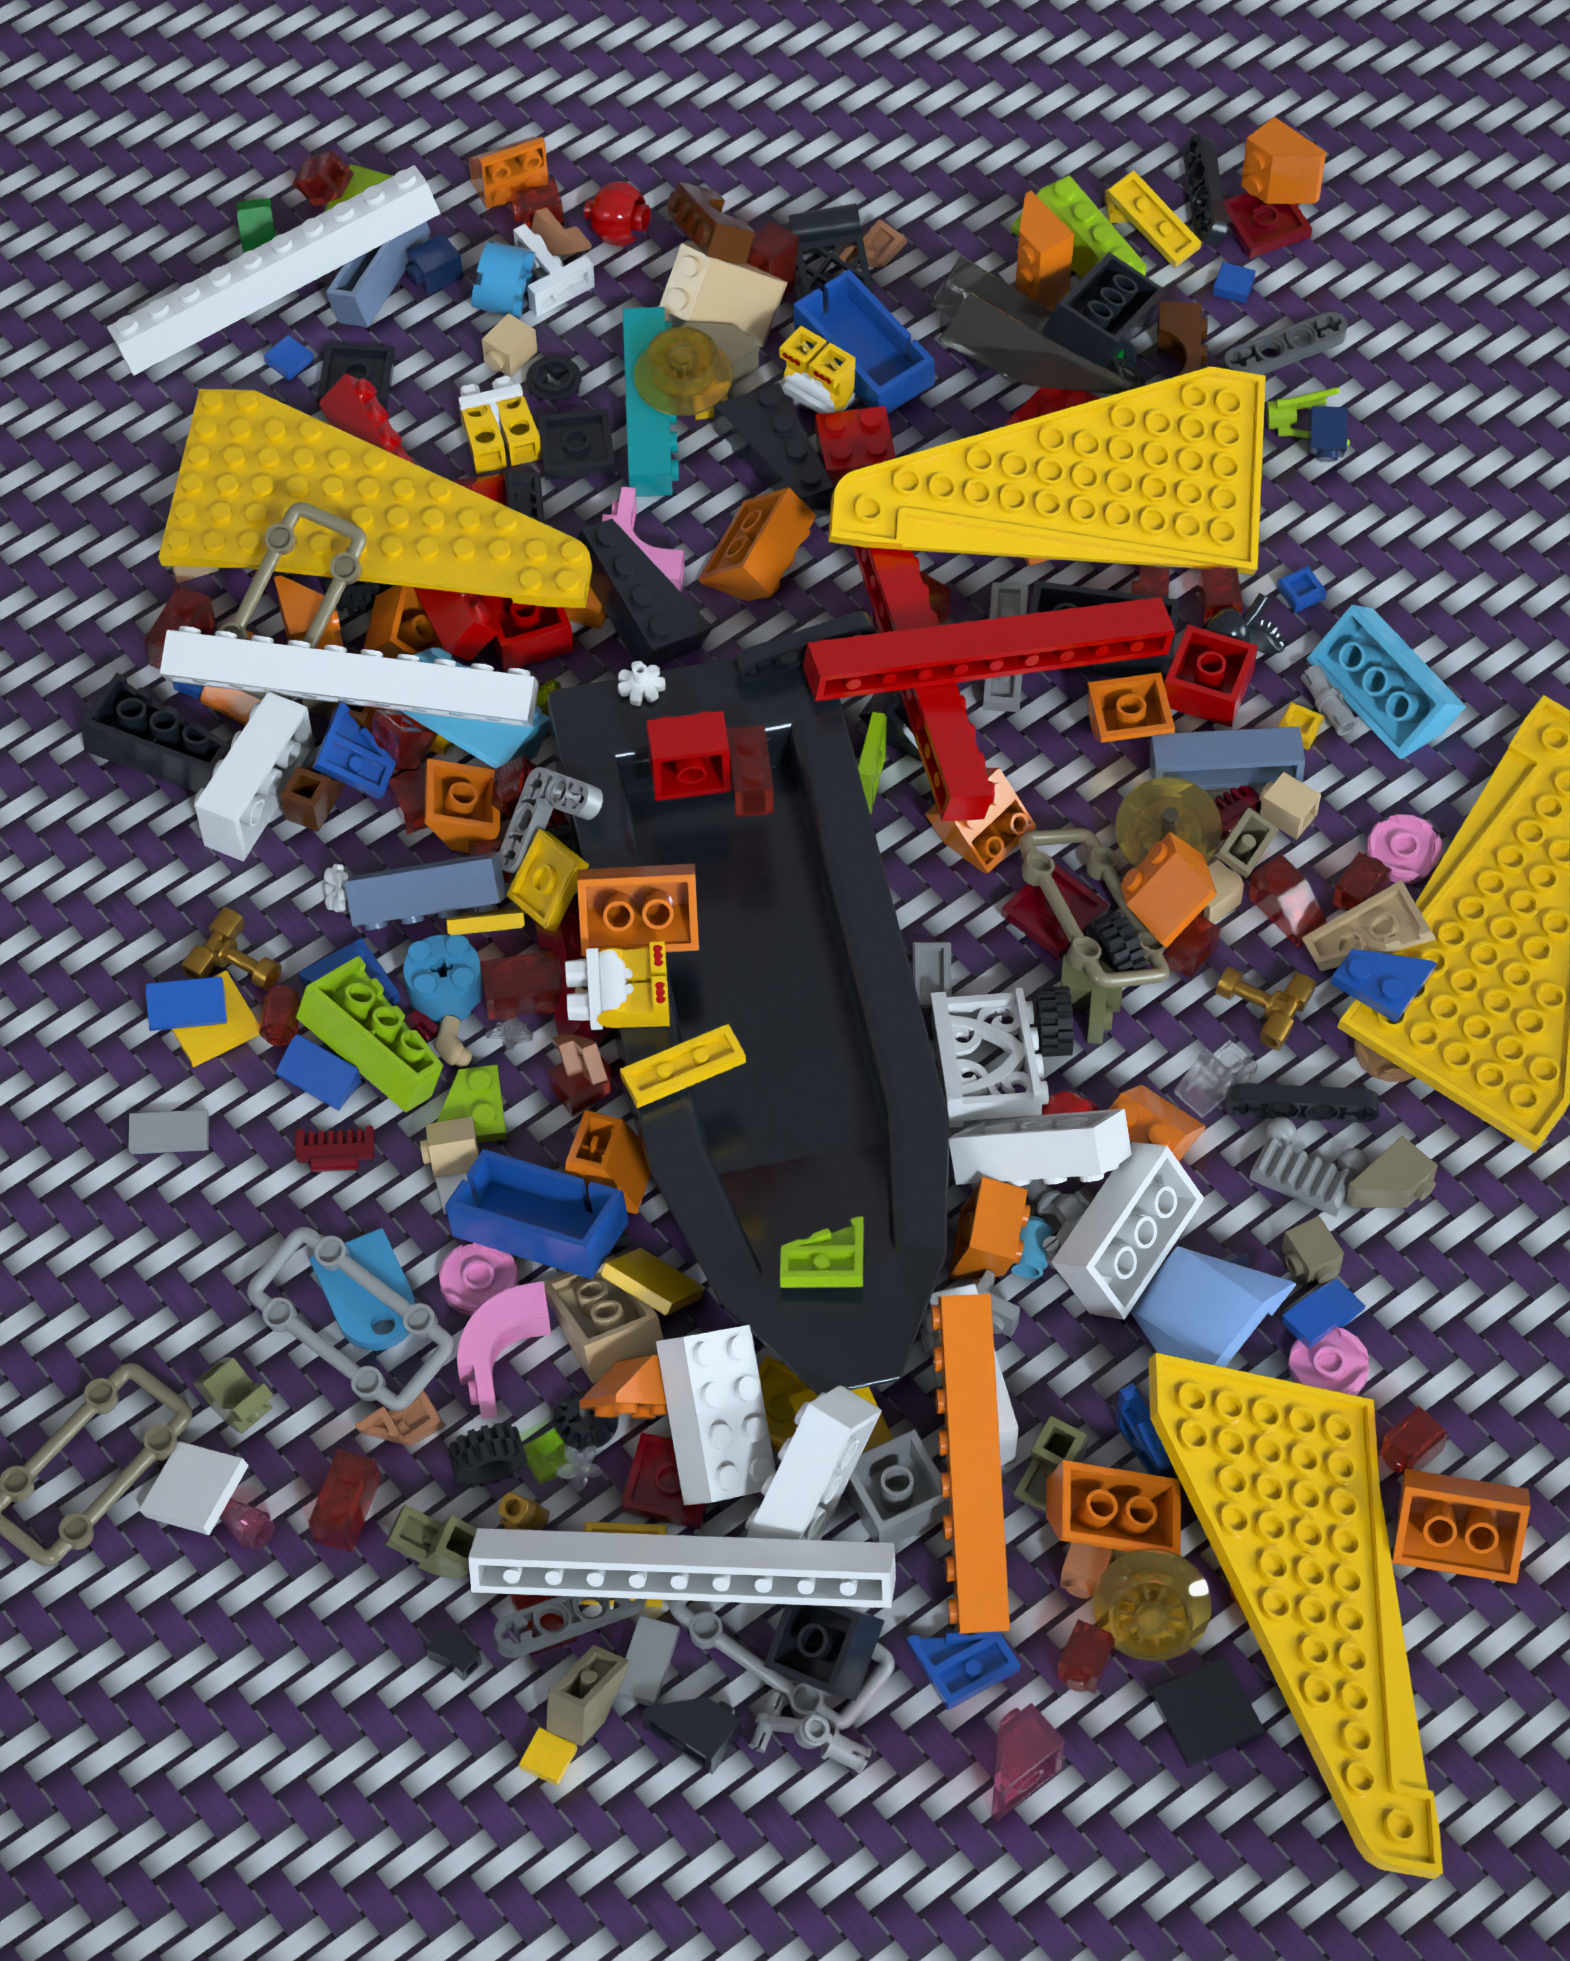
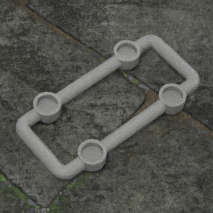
M300 1227L292 1231L248 1285L247 1294L249 1300L263 1312L264 1322L273 1331L278 1333L288 1331L349 1378L353 1391L360 1399L369 1402L377 1400L392 1411L407 1409L443 1367L454 1351L452 1336L438 1325L437 1316L428 1305L422 1303L412 1305L350 1258L347 1246L339 1237H323L309 1227ZM303 1243L314 1249L315 1258L324 1269L329 1271L340 1269L403 1318L404 1327L413 1337L417 1339L428 1337L438 1344L436 1350L398 1395L386 1387V1380L378 1369L372 1366H358L300 1321L297 1310L289 1300L281 1297L272 1299L263 1292Z
M689 1600L669 1601L671 1614L676 1620L689 1628L691 1641L701 1649L716 1647L780 1694L785 1695L790 1700L791 1711L797 1718L802 1719L810 1714L821 1715L826 1719L831 1729L836 1727L839 1730L850 1727L894 1670L895 1661L892 1653L877 1642L871 1659L876 1661L878 1665L862 1684L856 1701L850 1700L844 1709L837 1713L824 1704L821 1690L805 1683L797 1685L783 1674L763 1667L765 1661L723 1632L722 1621L716 1614L712 1612L695 1613L686 1606Z

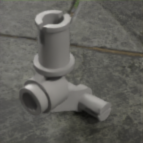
M1043 1179L1031 1180V1183L1019 1187L1028 1189L1027 1197L1037 1206V1213L1042 1218H1056L1061 1225L1056 1237L1049 1236L1042 1243L1043 1248L1047 1252L1046 1260L1051 1268L1056 1269L1051 1261L1090 1203L1078 1190L1073 1194H1062L1060 1191L1053 1190L1049 1185L1044 1184Z
M771 1691L763 1713H758L755 1719V1723L758 1725L751 1742L748 1744L751 1749L757 1748V1752L765 1753L773 1731L794 1733V1738L801 1747L812 1749L819 1746L821 1748L820 1758L825 1760L829 1757L855 1770L859 1774L864 1770L868 1763L865 1757H870L871 1748L839 1734V1729L833 1727L830 1731L828 1722L821 1715L810 1714L802 1719L780 1716L788 1698L785 1695L779 1697L780 1693Z

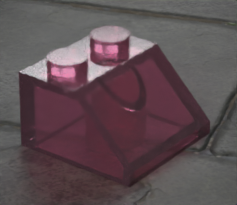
M1032 1703L1021 1711L1019 1708L1011 1710L999 1723L991 1816L996 1822L1061 1771L1065 1740Z

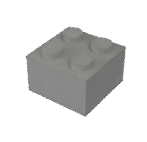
M915 1429L861 1454L845 1487L849 1499L873 1542L896 1544L942 1522L943 1515L950 1514L949 1497L942 1498L940 1473Z

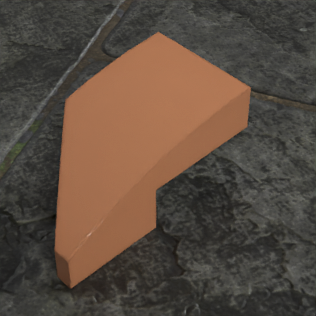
M547 208L535 211L531 231L542 237L547 250L552 256H562L591 249L592 244L577 226L564 229Z
M881 219L863 237L868 267H884L907 244L903 235ZM857 245L847 247L838 258L851 265L858 256Z
M566 1034L551 1038L555 1049H558L560 1052L564 1070L568 1077L583 1072L592 1085L608 1080L597 1044L594 1041L582 1036Z
M424 1390L407 1409L388 1411L383 1406L355 1424L357 1430L362 1434L407 1446L416 1444L446 1426Z

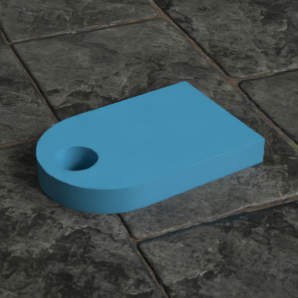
M383 1228L344 1243L348 1248L350 1258L412 1305L416 1304L413 1292ZM315 1255L309 1257L310 1265L343 1336L351 1344L365 1350H385L401 1343L410 1334L404 1327L403 1318L348 1275L340 1269L336 1271L326 1270L318 1263ZM381 1320H389L395 1324L394 1329L385 1335H380L373 1331L374 1325Z

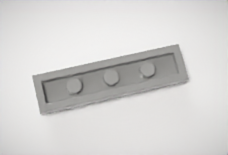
M992 582L989 619L1026 615L1028 584ZM1022 674L985 679L983 710L1020 712Z

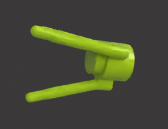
M1335 387L1292 398L1267 401L1268 429H1277L1278 437L1294 436L1308 439V431L1290 428V424H1297V410L1325 405L1327 403L1326 397L1339 394L1340 389ZM1347 439V446H1348V445L1350 444V440H1349V439Z

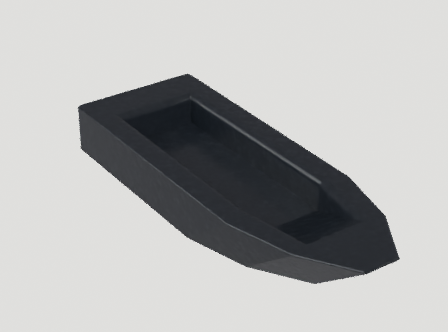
M734 658L660 671L658 677L665 678V690L658 692L659 698L653 702H648L643 697V702L640 706L630 704V695L623 697L619 694L618 684L620 682L618 678L553 690L548 695V709L557 773L596 786L601 789L603 794L602 807L593 819L585 820L566 813L567 821L570 824L574 853L589 864L587 869L695 864L699 950L666 952L670 1026L615 1028L613 1030L621 1069L726 1024L730 1025L746 1055V1063L640 1108L636 1107L625 1086L629 1107L654 1181L718 1301L744 1326L750 1325L752 1334L817 1396L822 1392L827 1393L839 1385L848 1390L899 1381L946 1260L949 1114L840 698L815 701L803 666L755 682H744L734 666ZM702 711H723L730 751L731 792L655 801L649 764L647 720H654L663 716L694 715ZM581 796V799L579 801V803L581 804L584 800L583 796ZM863 1217V1287L781 1288L780 1259L782 1245L798 1239H807L813 1233L826 1228L831 1233L850 1227V1219Z

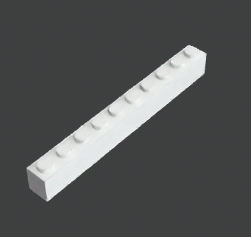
M413 165L408 169L399 171L393 177L367 188L364 192L353 198L338 203L332 209L315 218L306 220L296 228L274 237L271 241L258 248L245 252L239 258L213 269L201 278L184 284L178 290L161 299L152 301L142 309L120 318L117 322L107 326L134 376L439 215L440 212L428 183L416 166Z
M180 626L178 631L167 630L160 674L170 682L264 694L271 692L279 696L334 703L343 702L350 705L529 728L533 726L539 684L535 677L530 676V672L524 669L509 668L508 673L494 672L492 666L478 663L471 664L470 669L456 667V662L447 659H435L434 664L420 662V658L417 656L398 654L397 659L384 658L382 652L368 649L361 650V655L346 653L347 649L341 646L325 645L324 650L310 648L309 643L297 640H289L288 645L273 644L274 639L255 635L252 636L251 641L237 639V634L226 631H215V636L201 634L200 629Z
M477 1528L468 1558L471 1592L891 1608L896 1579L895 1543Z

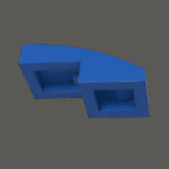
M1336 1279L1320 1287L1282 1315L1281 1323L1308 1349H1311L1336 1327L1343 1328L1360 1314L1366 1305Z

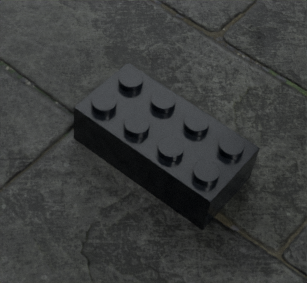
M1108 252L1058 303L1040 336L1047 340L1054 349L1063 351L1078 361L1082 368L1099 375L1148 323L1167 290Z
M1035 581L1029 614L1158 597ZM1161 597L1175 628L1168 655L1056 670L1116 678L1161 673L1163 682H1165L1172 664L1180 600Z

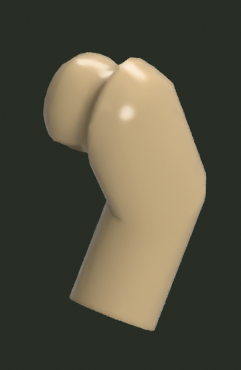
M444 1016L441 1020L435 1043L436 1052L451 1066L456 1064L458 1067L464 1068L470 1063L472 1052L457 1039L461 1021L454 1016Z

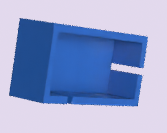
M850 269L824 285L826 311L824 314L823 292L819 288L793 304L795 330L803 326L825 339L826 346L832 343L856 357L853 393L867 408L886 406L887 414L934 385L935 359L916 339L911 341V334ZM806 341L811 348L814 347L812 343ZM834 357L836 363L841 366L843 362Z
M485 1149L481 1151L466 1173L468 1181L462 1179L445 1204L452 1236L589 1279L594 1278L629 1223L622 1190L591 1181L588 1185V1192L593 1213H590L584 1179Z

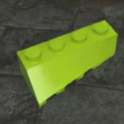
M1070 175L1040 189L1036 194L1074 233L1071 270L1081 276L1082 279L1108 252L1145 276L1146 264ZM1022 213L1011 225V231L1018 236Z
M357 956L306 986L296 1018L345 1061L358 1068L360 1074L407 1113L432 1097L443 1064L417 1030H410L403 1021L404 1013L397 1005L391 1006L383 995L384 987L377 978L371 979L365 972L366 964L360 956Z

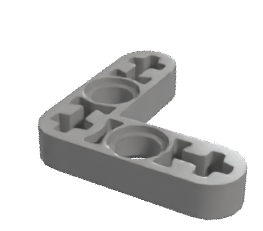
M543 767L533 769L525 782L499 852L501 869L514 875L517 874L539 829H546L553 808L585 820L593 819L602 807L603 794L601 789ZM581 796L584 797L582 804L579 803Z

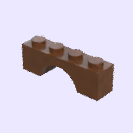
M678 182L676 190L671 192L667 204L668 214L707 257L745 265L755 231L745 221L722 213L725 200L716 190Z
M1160 301L1157 351L1172 357L1180 365L1182 371L1177 376L1201 370V366L1207 365L1208 345H1201V338L1207 339L1208 317H1201L1202 303Z
M334 703V705L332 706L330 713V721L333 716L334 710L339 703ZM346 704L350 708L348 713L361 729L366 727L374 737L379 729V722L384 715V710L381 708ZM315 757L306 768L296 767L280 797L285 820L319 832L346 784L313 769Z

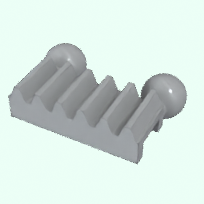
M1285 1117L1272 1119L1266 1127L1265 1135L1267 1141L1251 1170L1250 1180L1337 1217L1341 1204L1348 1192L1349 1184L1369 1166L1367 1155L1358 1148L1344 1150L1338 1158V1171L1335 1164L1330 1163L1326 1166L1322 1163L1321 1158L1315 1157L1310 1159L1303 1150L1299 1153L1294 1152L1291 1144L1296 1139V1126L1290 1119Z

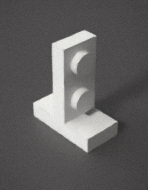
M526 224L514 229L515 247L536 252L531 271L534 272V275L539 280L527 286L529 308L536 317L595 287L593 263L586 255L564 266L557 255L552 256L547 250L542 237L537 233L534 234Z

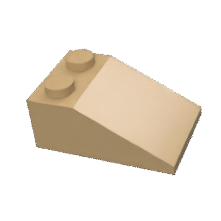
M694 242L681 243L659 307H664L666 312L688 322L737 325L746 335H752L759 347H764L788 282L748 263L742 265L707 257Z
M615 1255L606 1257L593 1279L568 1272L544 1282L546 1298L578 1363L593 1384L598 1382L618 1361L658 1355L656 1341L663 1340L659 1318L652 1307L606 1280L601 1275L605 1264L616 1259Z

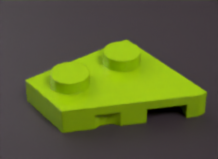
M498 1065L459 1069L437 1122L472 1116L477 1143L506 1140Z
M863 1217L850 1219L851 1226L831 1233L826 1228L813 1233L807 1239H798L782 1245L780 1259L781 1288L863 1287Z

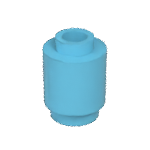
M1029 1216L1026 1227L1024 1229L1021 1228L1019 1240L1024 1241V1249L1019 1263H1013L1011 1271L1019 1277H1041L1043 1270L1048 1267L1046 1260L1047 1252L1043 1248L1042 1243L1045 1238L1052 1236V1228L1042 1218Z

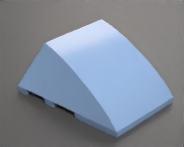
M1177 1246L1152 1277L1130 1313L1157 1353L1226 1367L1268 1313L1272 1316L1296 1286V1283Z

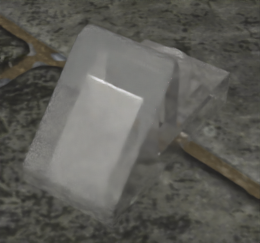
M1229 1040L1214 1054L1208 1049L1203 1050L1176 1087L1174 1093L1203 1118L1226 1098V1091L1230 1086L1244 1083L1255 1074L1258 1064Z

